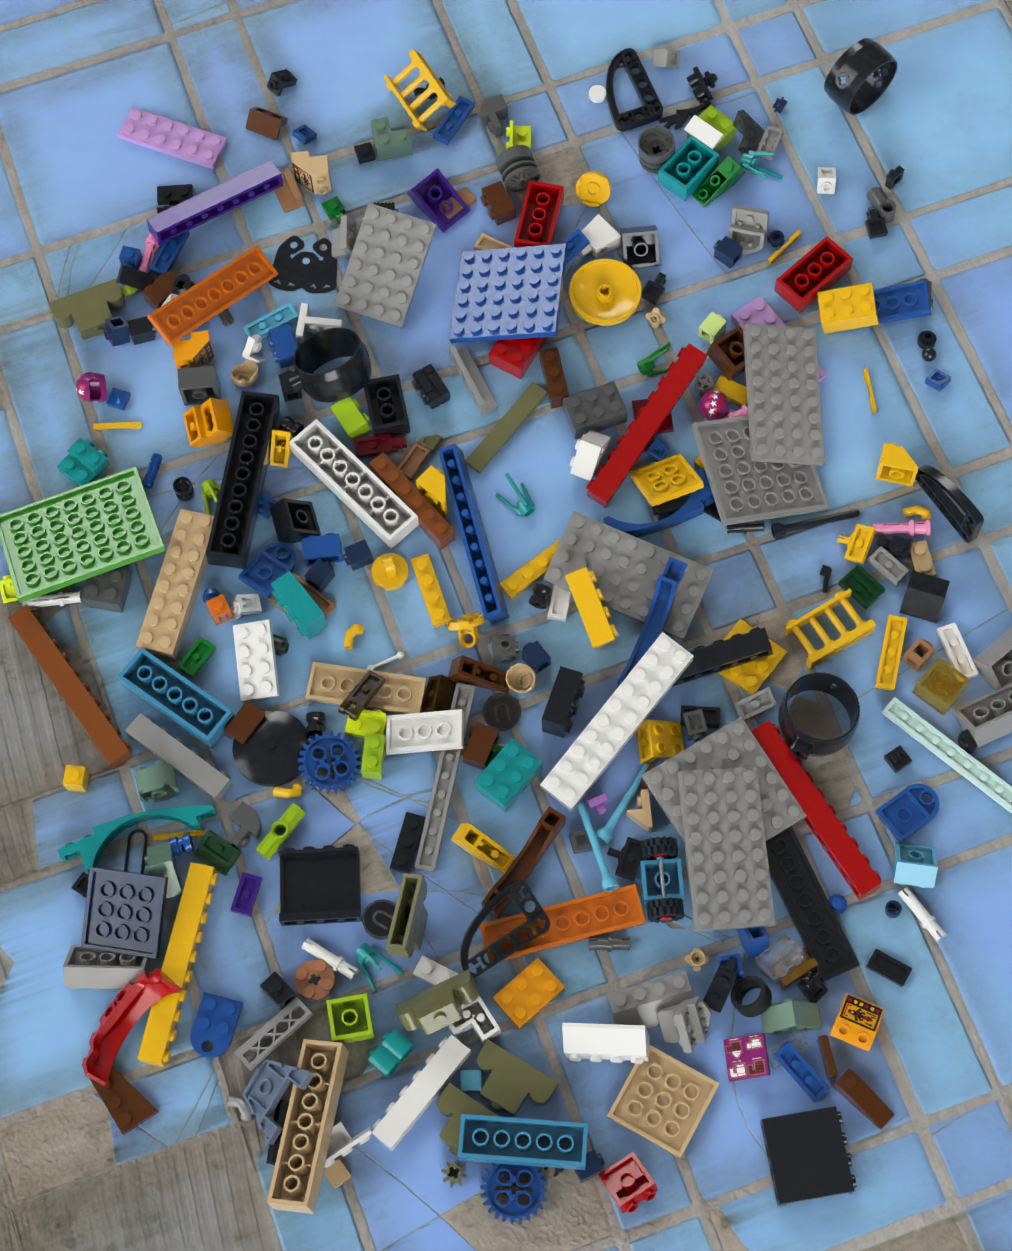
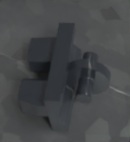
M694 67V73L687 77V81L691 88L700 84L701 87L693 90L697 101L706 97L709 101L712 100L713 97L708 86L711 88L715 87V82L717 81L716 74H710L707 71L704 73L705 77L703 78L698 67Z

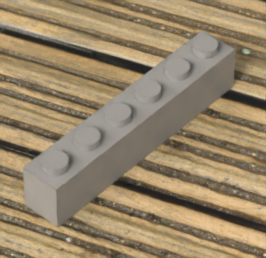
M139 713L125 730L128 737L160 761H165L166 765L174 767L176 773L218 803L232 787L230 775L223 770L219 772L215 769V764L210 760L206 759L204 761L200 758V753L194 748L188 749L185 747L186 743L179 737L173 738L167 728L164 726L158 727L152 717L149 715L145 717Z

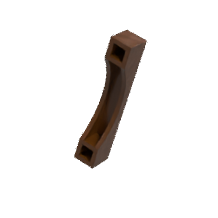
M550 806L547 808L514 862L482 901V908L492 897L515 880L525 882L566 824V816ZM516 884L514 893L519 892L522 886ZM510 894L489 914L500 919L514 899Z

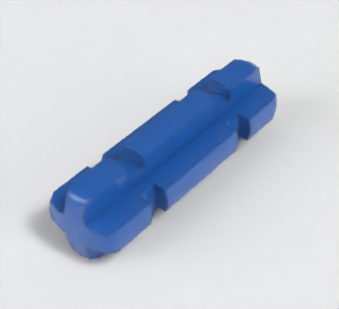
M157 453L152 454L150 459L152 461L149 462L145 474L146 477L143 479L142 484L145 488L151 489L154 485L153 480L156 479L160 467L159 464L162 461V456Z

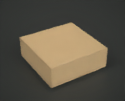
M340 1159L323 1171V1174L334 1189L352 1177Z

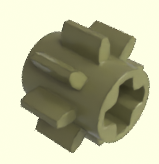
M458 1160L455 1161V1165H450L447 1162V1170H441L443 1174H446L443 1182L449 1180L451 1188H453L454 1183L462 1186L461 1179L467 1178L466 1174H462L466 1167H459ZM453 1169L455 1172L459 1170L457 1173L458 1178L456 1179L453 1176L449 1177L451 1175L450 1171Z

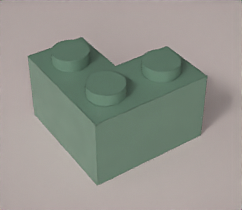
M388 117L371 120L378 161L413 155L408 128L391 131Z
M170 842L147 848V856H144L146 874L168 877L166 899L181 895L182 884L177 872L176 858L172 853Z
M788 998L781 1004L778 1002L771 1003L767 1010L761 1014L764 1034L780 1035L791 1031L808 1032L822 1028L818 1003H810L808 999L796 1001V998Z

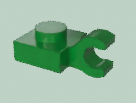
M336 196L321 204L330 220L335 218L340 225L341 216L346 211Z

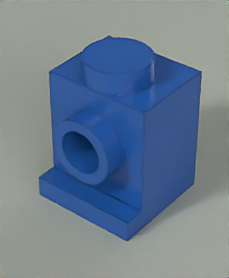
M123 246L119 260L121 265L138 270L143 256L140 249Z

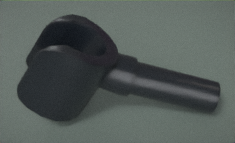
M826 565L822 566L819 575L824 576L823 593H827L828 581L832 571L831 567Z

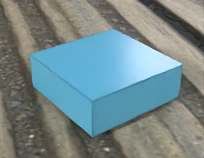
M481 1070L460 1071L461 1091L480 1092L482 1088Z

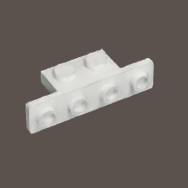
M341 1121L335 1124L332 1129L324 1168H328L335 1163L334 1159L339 1155L346 1156L353 1151L352 1147L357 1143L362 1145L371 1138V1128L368 1127L351 1138Z

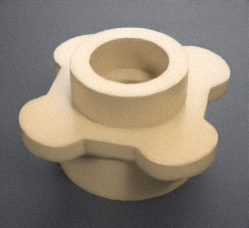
M657 307L653 308L652 312L646 314V319L652 323L653 328H658L659 324L666 322L664 312Z
M696 947L690 955H686L685 962L689 963L695 972H699L704 964L709 963V957L705 956L699 947Z

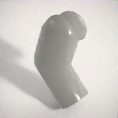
M230 1095L227 1105L238 1108L241 1113L240 1118L243 1121L251 1120L253 1114L245 1099Z

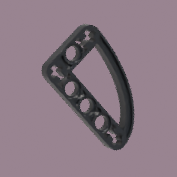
M631 48L620 51L613 58L608 68L606 96L613 123L617 130L624 132L661 119L663 116V106L636 51ZM626 56L632 57V63H630V59ZM622 63L643 106L619 114L614 98L613 80L617 68ZM638 68L640 72L635 74L631 72V69ZM643 81L647 85L645 87H640L637 84ZM646 95H651L653 99L648 101L645 100L644 97ZM653 105H654L655 111L658 112V113H655L654 111L652 112V109H653L652 106H653ZM637 114H641L644 116V118L641 120H637L634 116Z
M930 465L920 466L915 477L920 487L965 542L970 543L976 539L984 523V518L980 511L943 473ZM948 495H949V496L960 506V508L966 513L965 516L960 512V510L956 507V505L952 502V500L948 497Z
M515 880L504 887L483 906L470 923L460 948L463 972L468 970L469 963L477 964L479 962L476 960L478 957H480L481 962L485 965L484 968L479 965L475 968V973L471 972L473 978L481 975L549 929V918L524 881ZM515 885H523L522 892L524 895L529 893L530 897H526L520 902L519 899L522 896L518 892L514 893ZM511 894L527 921L469 958L470 944L477 929L489 913ZM529 900L535 903V909L532 912H527L524 908L525 903ZM538 918L541 920L545 919L544 928H535L534 930L537 933L533 935V931L528 927V924L531 923L533 927L537 925ZM521 929L529 931L527 940L519 939L518 933ZM504 940L511 941L512 948L510 951L505 952L501 949V944ZM488 951H492L495 954V959L491 963H487L484 960V954Z

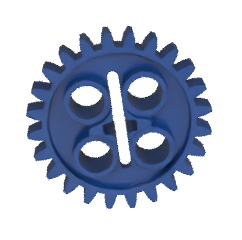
M323 731L322 737L315 734V740L308 738L309 745L303 744L305 751H300L299 755L304 758H298V763L303 765L298 767V771H304L301 774V778L307 777L306 785L313 783L312 790L317 786L319 787V793L326 789V794L328 795L330 789H333L334 793L337 794L338 788L345 791V784L351 787L352 783L350 780H357L354 774H360V770L356 767H361L362 765L361 762L357 761L361 759V755L355 754L359 748H352L354 741L348 743V736L342 739L340 738V732L337 736H334L333 731H331L330 735L327 736ZM326 746L329 749L330 761L333 762L332 771L335 777L334 779H332L330 775L329 763H326ZM339 748L343 753L335 755L332 750ZM321 752L323 757L317 759L313 756V753ZM342 766L346 769V772L340 774L336 771V768ZM324 770L327 772V776L319 777L317 772Z
M491 1163L493 1169H485L489 1176L481 1178L486 1184L480 1185V1189L486 1190V1192L480 1195L481 1198H487L483 1205L491 1206L488 1213L490 1214L495 1211V1219L499 1218L500 1215L503 1216L502 1223H505L507 1218H509L511 1225L514 1224L515 1219H518L519 1223L522 1224L523 1217L530 1221L529 1214L531 1213L537 1216L535 1209H543L540 1201H547L542 1194L548 1193V1189L543 1188V1186L548 1184V1181L541 1180L545 1173H538L540 1167L512 1164L496 1165ZM505 1172L510 1175V1180L507 1183H501L498 1180L501 1173ZM523 1174L530 1175V1183L522 1184L519 1181L520 1176ZM513 1184H516L519 1189L532 1188L533 1191L517 1190L516 1194H512L511 1190H496L495 1187L512 1188ZM501 1194H506L509 1197V1201L505 1205L497 1202V1197ZM522 1195L530 1198V1203L526 1206H521L518 1203V1199Z

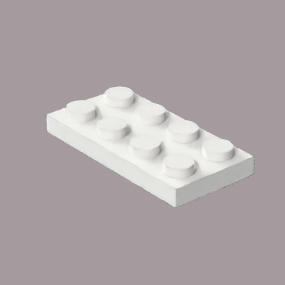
M268 619L233 625L241 701L246 702L247 700L252 701L280 696L272 620Z
M462 709L387 716L386 753L388 755L463 749L464 711Z

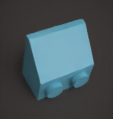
M895 842L893 882L902 886L914 885L920 888H934L938 870L936 848Z

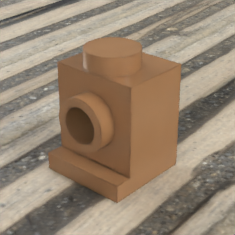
M919 638L907 650L902 660L918 672L932 657L935 649H933L930 642Z

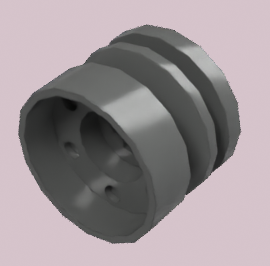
M650 126L639 135V161L643 169L650 173L658 174L659 169L675 153L674 135L666 127Z
M512 146L498 155L496 165L508 191L527 190L529 180L539 181L540 172L528 146Z

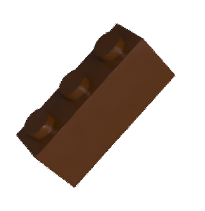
M558 347L539 350L540 364L551 409L562 407V398L568 397L569 392Z

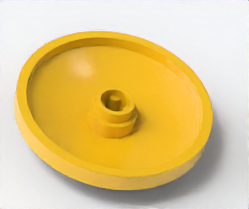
M597 259L584 264L575 272L569 285V300L574 311L583 320L600 326L615 325L627 320L637 310L641 301V283L637 274L628 265L613 259Z

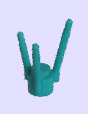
M749 150V153L742 155L740 160L742 168L748 169L765 180L768 177L759 171L782 179L781 175L757 165L758 158L756 156H774V152H755Z
M506 473V478L520 498L516 503L517 508L498 493L496 497L515 511L518 516L521 514L523 517L529 516L536 508L524 483L520 485L525 497H523L510 475Z
M367 943L362 944L355 951V955L358 957L356 962L360 965L373 991H376V987L365 964L372 963L378 971H381L382 968L374 960L376 956L401 975L404 974L400 968L380 954L374 947L370 948Z

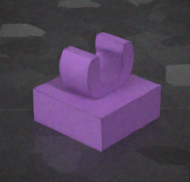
M602 792L585 800L587 807H594L597 814L600 815L607 812L603 804L608 801L606 793Z

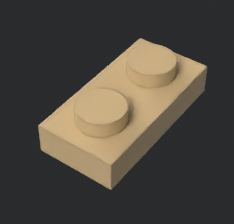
M926 540L912 543L909 557L913 570L936 577V571Z

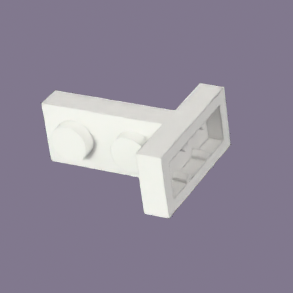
M301 303L296 329L298 344L306 340L307 332L315 334L330 328H343L342 320L310 317L309 304Z

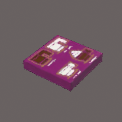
M764 1033L723 1040L730 1082L771 1075Z

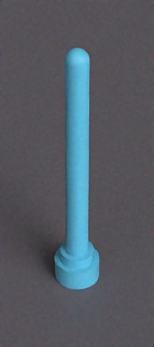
M649 763L643 766L606 826L598 829L596 832L600 843L608 845L612 839L611 831L639 789L641 776L647 770Z
M579 803L578 810L603 876L601 885L604 892L613 891L619 887L617 879L610 874L584 803Z

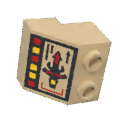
M309 151L292 152L291 159L296 182L313 194L324 195L332 193L327 155L310 157Z

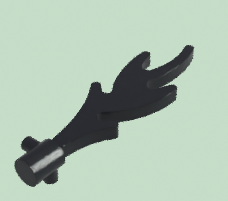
M700 100L699 106L676 110L675 115L666 116L660 119L659 123L668 122L663 126L667 129L676 124L674 129L677 130L684 125L688 115L691 114L692 119L699 111L707 109L711 102L709 100Z

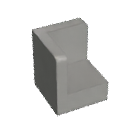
M654 49L652 66L679 68L680 50Z

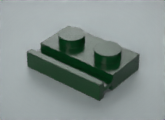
M859 564L838 583L845 591L850 588L852 591L851 597L865 610L886 591Z
M208 830L193 854L209 866L214 867L222 875L227 876L242 851L212 830Z

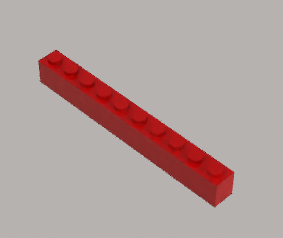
M690 343L686 348H681L677 355L679 358L676 363L672 362L667 369L669 373L666 377H661L657 384L659 387L656 392L652 391L647 398L649 402L646 406H641L637 413L639 416L636 421L632 420L627 427V430H629L625 436L622 434L617 442L619 446L616 450L612 449L607 456V463L599 467L596 479H591L586 489H588L587 496L606 508L706 362L707 354Z
M770 720L751 731L807 815L804 821L858 900L879 889L882 884L879 873L876 870H872L868 857L859 851L857 841L853 837L850 838L846 832L845 824L837 819L834 808L824 800L825 796L821 789L814 786L810 773L805 772L801 767V760L789 752L791 746L786 740L783 741L779 728L775 724L772 725Z

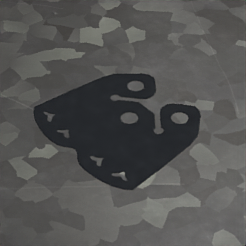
M298 236L290 237L279 246L273 263V267L278 272V275L268 282L271 286L284 291H295L303 288L309 293H326L336 289L337 259L331 255L332 244L328 239L322 238L313 244V250L323 257V260H319L313 252H300L291 258V254H295L304 248V242ZM297 242L298 246L291 248L290 243ZM320 245H327V249L321 251L319 249ZM303 258H309L310 262L303 264L302 260Z

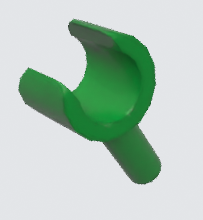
M495 743L493 745L492 754L487 766L504 748V744Z

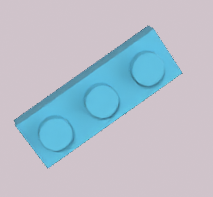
M289 302L242 328L247 338L255 334L265 338L270 335L269 329L291 324L297 321L299 316Z

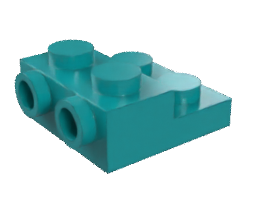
M79 438L67 450L69 454L58 464L57 469L75 484L82 486L95 481L110 463L107 459L108 455L102 449L97 451L93 448L94 444L89 439L83 440Z

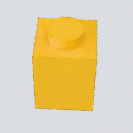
M66 765L62 784L69 791L87 792L90 773L86 767Z

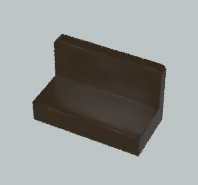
M443 675L429 677L421 713L450 710L457 682Z

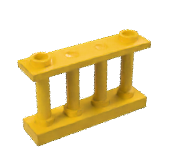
M412 49L408 53L412 58L411 63L394 79L387 75L383 78L387 82V88L394 92L413 121L411 123L418 130L422 129L426 132L428 128L424 122L438 108L444 105L452 108L456 103L423 55ZM415 68H419L421 71L420 75L402 91L398 84ZM424 80L428 81V88L416 100L410 103L406 97ZM432 93H436L438 96L437 101L419 116L415 109Z
M850 588L846 591H839L834 595V598L796 620L794 618L787 622L784 634L787 636L794 632L808 652L806 665L809 669L814 668L874 632L875 622L872 619L867 622L863 621L848 601L852 593ZM842 604L856 624L854 630H846L832 610L834 607ZM824 613L840 633V638L835 641L829 638L816 619ZM807 623L811 624L824 643L822 649H814L800 629Z

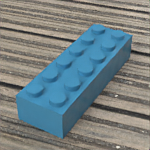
M143 648L137 652L117 677L122 686L211 749L224 734V729L235 717L232 710Z
M461 1114L458 1160L585 1170L588 1123Z

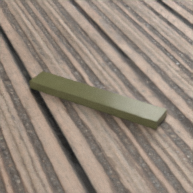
M532 382L465 460L466 465L480 474L548 395V391Z

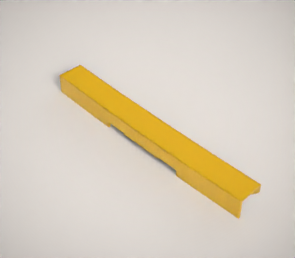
M799 229L789 238L788 242L767 259L769 264L779 257L801 235L802 232Z
M866 367L862 370L870 396L871 411L876 413L877 408L868 368Z
M142 422L93 424L94 430L142 428Z
M205 830L154 834L153 841L170 840L172 837L180 838L183 834L190 833L192 838L205 836Z

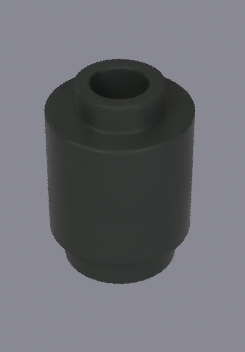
M273 634L275 655L282 656L286 654L289 649L287 638Z

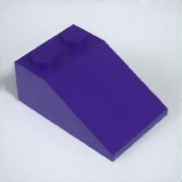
M438 168L407 192L416 206L443 233L471 211ZM453 197L463 209L448 219L445 215L453 211V204L447 199ZM443 203L450 206L449 212L442 210L441 205Z

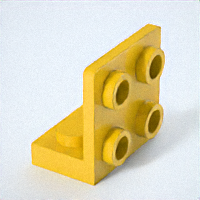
M648 719L636 731L640 764L651 763L658 758L670 759L684 750L680 722Z

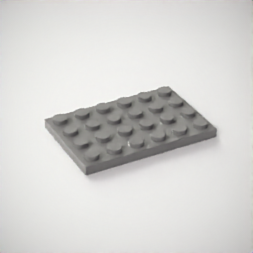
M368 203L334 306L403 328L437 225Z

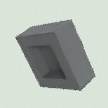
M586 830L569 834L574 854L593 851Z

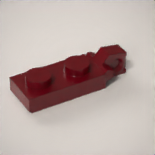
M384 434L354 439L355 453L358 459L379 456L382 452L392 454L398 452L399 449L407 448L405 436L396 438L395 435Z

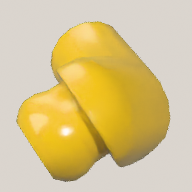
M920 505L903 508L905 517L921 515L923 521L931 519L930 513L932 512L929 508Z
M355 623L345 632L344 649H353L354 637L357 634L362 635L365 631L363 625Z
M294 784L292 789L275 787L273 789V796L297 798L303 794V786Z

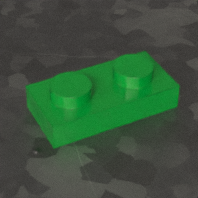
M199 637L177 665V668L194 679L215 652L216 647L202 637Z

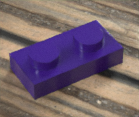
M242 873L230 909L231 912L248 917L251 916L263 880L262 877Z

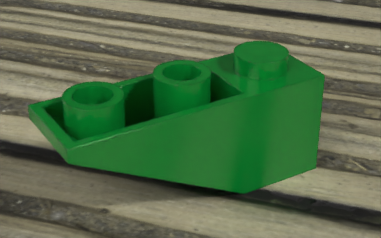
M728 155L692 196L703 207H706L734 186L746 171Z

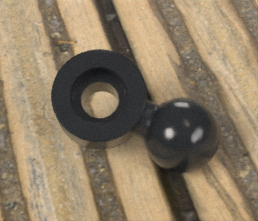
M931 331L921 332L917 339L918 346L924 349L922 351V358L927 362H931L936 358V351L933 347L937 338Z

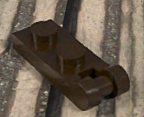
M368 670L342 702L338 712L343 715L347 714L350 716V719L357 721L361 712L385 684V678ZM351 704L356 706L354 709L350 708Z

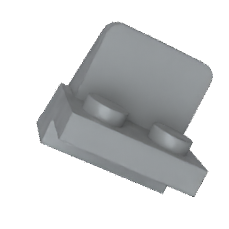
M740 205L733 206L729 238L743 247L742 255H748L763 249L767 237L769 211Z
M348 215L341 216L339 228L332 231V257L335 259H350L363 220L355 221Z
M700 996L684 1000L679 1004L663 1008L658 1012L664 1041L666 1043L679 1042L680 1046L683 1047L684 1053L693 1052L696 1044L704 1043L710 1034L708 1028L712 1010Z

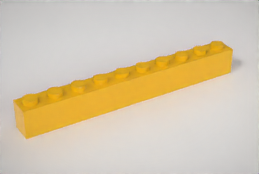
M190 863L161 969L182 990L179 993H172L163 997L151 1006L137 1057L142 1063L165 1067V1063L170 1060L171 1042L175 1041L177 1034L175 1026L177 1022H180L182 1016L181 1004L185 1002L187 997L186 985L192 979V963L196 962L198 951H196L197 944L201 943L203 938V931L201 929L208 919V912H206L208 904L211 905L213 900L212 888L218 882L217 871L212 866Z

